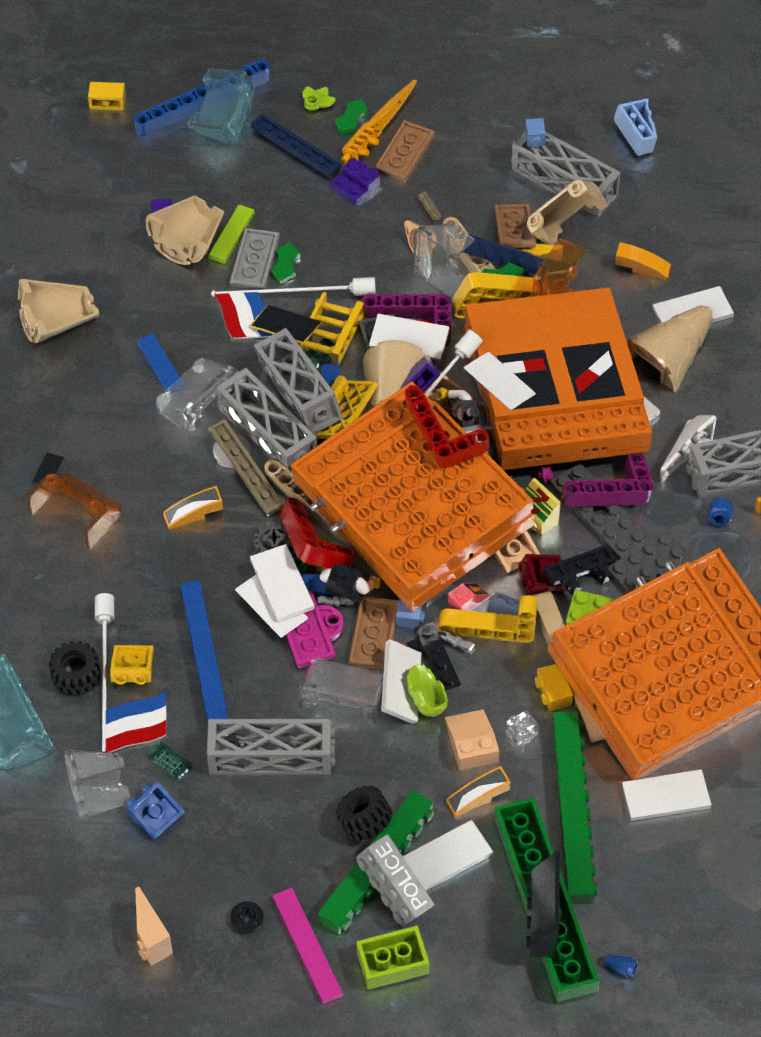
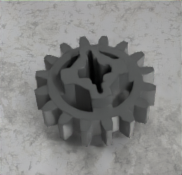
M272 522L270 527L265 524V529L259 528V533L254 534L255 540H253L256 553L285 544L289 551H294V547L282 523L275 526V522Z

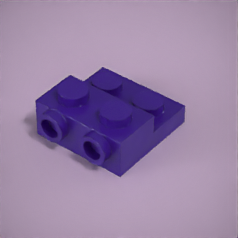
M353 158L342 168V173L330 182V185L335 191L357 205L380 185V174L375 168H368L363 160L360 159L358 161Z

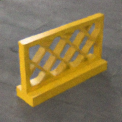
M338 376L331 389L335 393L340 410L342 411L349 406L350 409L342 413L343 419H341V423L333 427L330 425L328 426L330 429L326 430V427L314 434L317 437V443L320 438L328 439L336 434V431L358 419L378 384L373 381L346 380L344 376ZM369 388L367 391L361 393V391H363L364 389ZM357 393L359 394V395H357L356 397H354V398H352V399H349V398L352 397L353 395H355V394H357ZM351 415L350 418L344 420L345 417Z

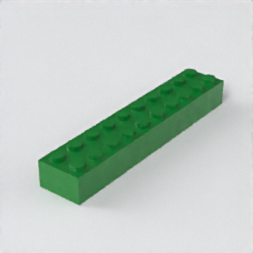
M534 797L497 806L494 809V821L527 916H531V910H527V897H531V890H527V878H531L532 870L554 853ZM561 871L559 883V934L556 958L541 957L557 1002L598 992L599 979Z

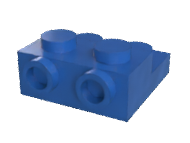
M158 781L153 786L149 783L141 791L143 795L140 798H132L126 804L128 808L125 811L154 840L185 812Z

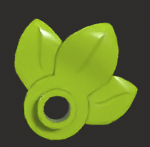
M307 86L302 93L305 99L304 107L308 110L330 107L336 100V98L328 96L327 87L314 91L311 87Z

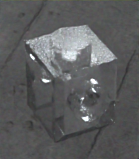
M526 710L508 719L505 732L509 740H513L518 746L522 743H528L538 734V723Z

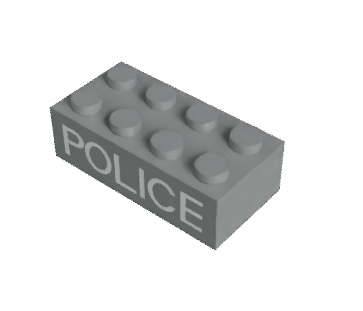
M388 834L367 847L356 857L359 867L367 873L371 885L379 891L383 903L389 906L393 912V918L402 927L435 905Z

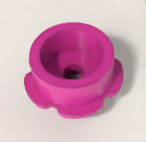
M544 465L542 469H539V478L545 484L553 480L551 466L546 467Z

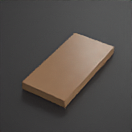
M404 120L374 168L379 174L406 183L434 138L435 131Z
M494 205L499 244L512 248L536 247L535 236L531 234L527 227V220L531 216L530 205Z
M362 597L351 646L349 666L384 670L385 644L389 639H394L398 600Z

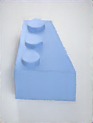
M648 98L618 105L614 117V122L637 156L653 152L657 140L654 122L651 119L652 113L648 107Z

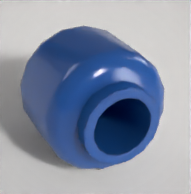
M724 498L714 499L710 502L708 508L709 521L716 526L728 525L733 517L732 503Z

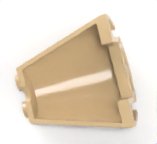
M194 195L147 215V233L149 237L152 236L155 248L164 257L178 264L190 265L191 263L199 262L206 255L225 211L216 206L209 208L205 200Z
M20 279L18 300H21L20 305L22 308L19 309L20 318L25 334L32 343H40L99 317V310L93 304V295L90 294L86 286Z
M387 340L379 342L377 346L370 347L367 350L362 363L365 381H373L378 384V387L368 401L369 410L401 389L411 368L426 356L422 353L420 347L405 341ZM429 355L426 356L433 363Z

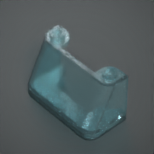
M208 67L206 74L203 76V83L207 88V92L199 115H192L189 118L188 127L192 132L227 145L236 146L254 98V86L246 71Z

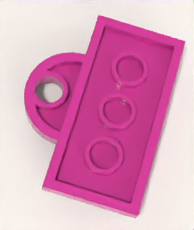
M312 590L308 591L315 609L305 612L304 614L308 619L286 634L298 669L336 658L331 641L337 639L343 631V617L336 608L328 605L317 606ZM335 618L338 620V622L336 624H330L328 623V620Z

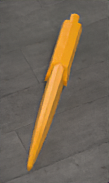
M413 80L406 85L370 121L360 127L342 148L344 156L341 158V161L346 164L353 158L359 160L362 156H368L369 150L367 146L378 145L379 139L377 137L381 135L382 130L403 105L416 85L417 80Z

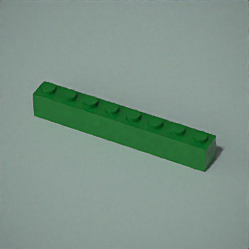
M412 790L392 816L389 825L384 828L382 833L378 834L371 845L388 834L399 852L405 853L409 849L410 841L413 837H418L421 833L423 824L426 821L429 822L433 817V802ZM358 863L354 865L318 912V923L337 935L342 930L346 931L352 917L361 912L367 898L370 899L376 890L371 885L369 876L365 871L361 870Z

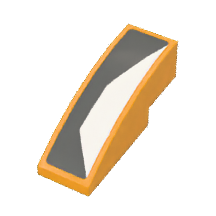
M217 486L195 493L165 510L163 516L168 529L205 519V514L222 510V499Z
M501 766L460 788L446 799V803L456 818L490 803L493 797L510 790V781Z

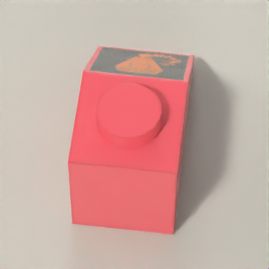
M462 583L448 594V608L472 611L485 601L489 594L477 583Z

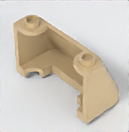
M576 180L534 212L527 220V227L531 234L545 244L558 245L557 236L563 232L560 224L584 205L590 210L593 207H597L602 211L608 204L595 183L588 180Z

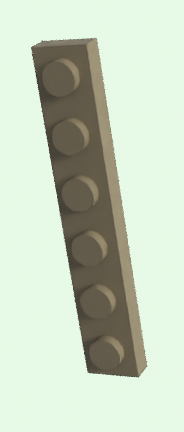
M226 419L210 426L209 432L267 517L282 509L284 504Z

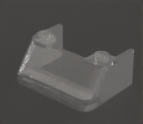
M452 223L420 226L414 231V272L420 279L440 293L448 295L452 300L465 277L459 274V264L455 259H451L449 254L456 258L475 239Z

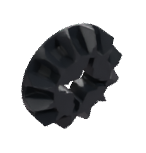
M244 901L234 906L230 913V920L237 932L242 931L246 934L251 931L255 932L257 928L261 927L264 914L258 904ZM247 911H249L250 918L253 919H249V922L245 924L242 917H245Z

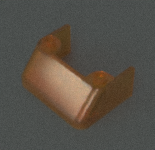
M559 238L535 274L532 297L575 292L576 290L569 288V283L571 280L576 279L578 275V270H576L577 263L586 249Z
M70 474L46 475L26 497L29 513L32 516L57 490L88 508L89 515L95 519L84 531L86 545L89 550L121 515V506L117 501Z

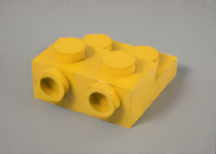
M114 645L110 668L111 682H116L120 685L126 682H135L139 685L151 682L154 646Z

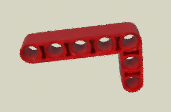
M410 385L405 389L406 406L439 467L450 468L480 456L489 450V435L483 429H477L448 440L422 389L417 385Z
M288 497L280 517L297 557L305 563L332 569L334 564L346 565L350 568L356 553L348 547L319 540L302 502L296 498Z

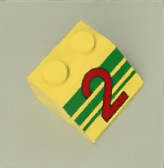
M533 478L525 488V493L533 500L531 513L534 515V525L531 529L537 531L542 536L559 523L560 501L536 478Z

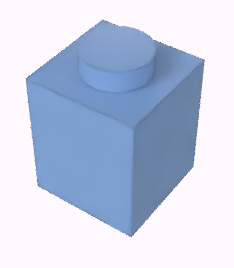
M543 118L526 119L525 134L527 147L545 146L546 133Z
M401 600L398 601L396 627L415 629V627L420 626V623H424L425 611H422V606L412 612Z

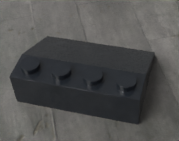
M557 851L532 870V877L527 878V890H531V897H527V910H531V916H527L526 929H530V936H526V949H530V957L556 958L559 934L560 852Z

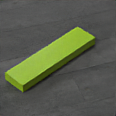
M238 204L209 253V259L226 264L243 235L244 229L247 228L253 218L255 209Z

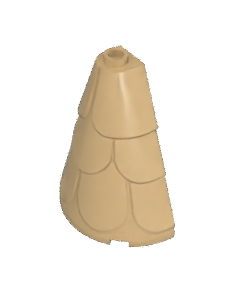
M703 305L697 306L628 338L626 341L632 361L640 355L661 372L660 382L672 392H675L680 387L698 348L702 346L713 318L711 309Z

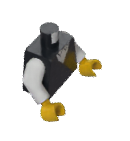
M446 389L435 390L441 392V397L435 398L436 400H446L449 397V415L461 428L479 425L480 409L478 408V401L472 400L467 391L449 390L448 392Z
M334 564L332 569L323 568L320 574L321 581L327 582L325 592L359 603L363 594L369 593L374 588H380L381 578L370 576L369 581L366 582L359 570L340 564Z

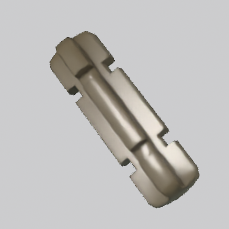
M425 191L420 193L419 200L423 203L432 220H440L441 213L432 199L429 198V194Z

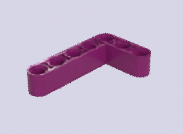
M367 294L362 298L364 317L375 318L378 314H394L395 317L434 318V324L449 326L445 347L451 343V299L448 295Z
M642 453L628 454L624 466L627 479L567 481L560 496L561 503L570 507L647 504L652 495L654 484L645 456Z

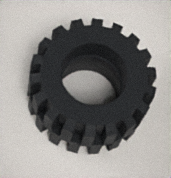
M69 641L70 644H61V648H55V653L51 654V660H49L50 674L54 686H57L59 691L63 690L64 694L67 695L70 692L72 696H76L77 693L82 695L85 694L86 690L91 691L92 686H96L98 684L97 680H100L99 657L93 647L90 648V644L85 643L83 645L82 641H77V643ZM73 664L84 666L83 669L77 672L66 671V668Z
M367 785L361 788L357 787L355 790L349 791L346 796L341 798V802H338V808L335 810L336 818L348 837L357 841L369 840L371 837H376L378 833H382L384 828L389 825V821L392 819L391 814H393L382 792L377 787L375 788L371 785L369 787Z

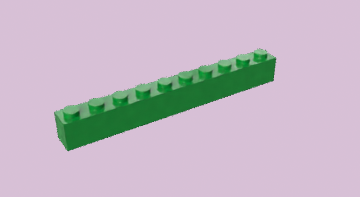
M578 711L553 712V733L566 888L572 904H593V896H597V884L593 883L592 877H595V864H591V858H594L593 845H589V839H592V827H588L587 822L590 821L591 816L590 808H586V803L589 802V792L584 788V784H587V772H583V766H586L585 754H581V749L584 748V737L580 736V731L583 729L582 719H578Z

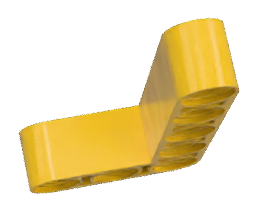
M473 272L464 278L451 301L455 317L465 318V306L478 303L480 298L509 300L550 295L547 280L543 278Z
M522 596L519 602L518 616L443 609L440 611L438 631L440 633L441 631H447L451 635L532 642L535 635L538 601L533 596Z

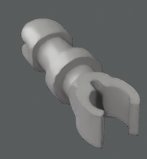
M327 596L317 597L318 606L339 607V605L345 604L350 606L356 602L334 596V598Z
M441 631L443 635H439L442 641L449 642L453 647H459L470 655L476 649L474 647L475 644L462 640L459 636H452L447 631Z

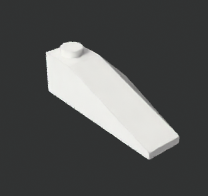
M698 415L693 420L687 421L660 469L659 480L661 482L688 461V453H690L692 444L713 440L716 416Z

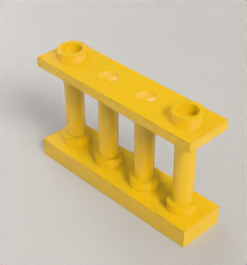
M323 292L321 297L317 298L315 309L310 318L319 320L324 324L342 328V332L335 334L316 329L311 335L336 341L335 346L329 347L310 342V337L304 343H297L303 351L305 348L329 354L332 364L339 366L359 327L358 321H362L364 317V303L357 301L354 308L351 307V309L328 303L327 293ZM326 309L348 315L349 318L348 320L341 321L322 316Z

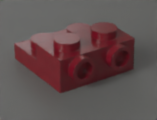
M524 555L518 564V571L523 573V588L528 590L529 595H536L547 591H567L566 586L563 587L561 584L552 587L542 572L544 567L562 561L560 555Z

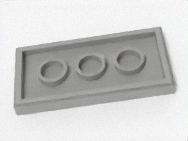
M251 228L244 229L229 282L231 287L252 290L266 289L280 233Z

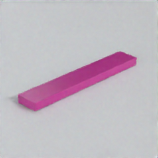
M289 888L274 894L273 900L323 1005L343 997L339 984L293 889Z

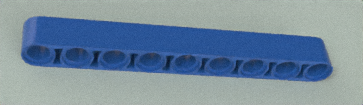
M258 60L138 113L134 117L136 133L140 136H146L269 81L270 63L267 60Z
M200 580L180 583L207 721L208 719H228Z

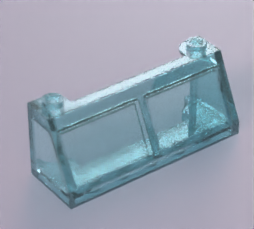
M0 652V769L8 773L55 751V748L10 658Z

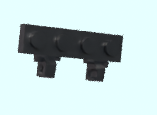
M607 545L546 566L542 572L552 587L561 584L563 587L566 586V590L573 595L574 590H580L581 588L577 578L592 572V574L597 575L598 580L602 584L608 582L612 576L608 566L615 563L616 558Z
M430 622L415 627L416 637H414V640L406 642V646L425 654L431 667V672L436 680L443 683L446 694L461 690L460 680L434 623Z

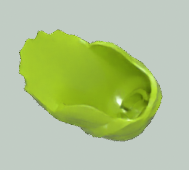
M420 664L413 665L409 670L408 676H406L409 694L414 699V705L422 715L436 717L443 713L448 706V696L442 682L436 680L434 674L424 664L421 666Z

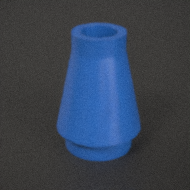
M608 954L605 966L610 967L625 977H634L638 961L634 960V957Z

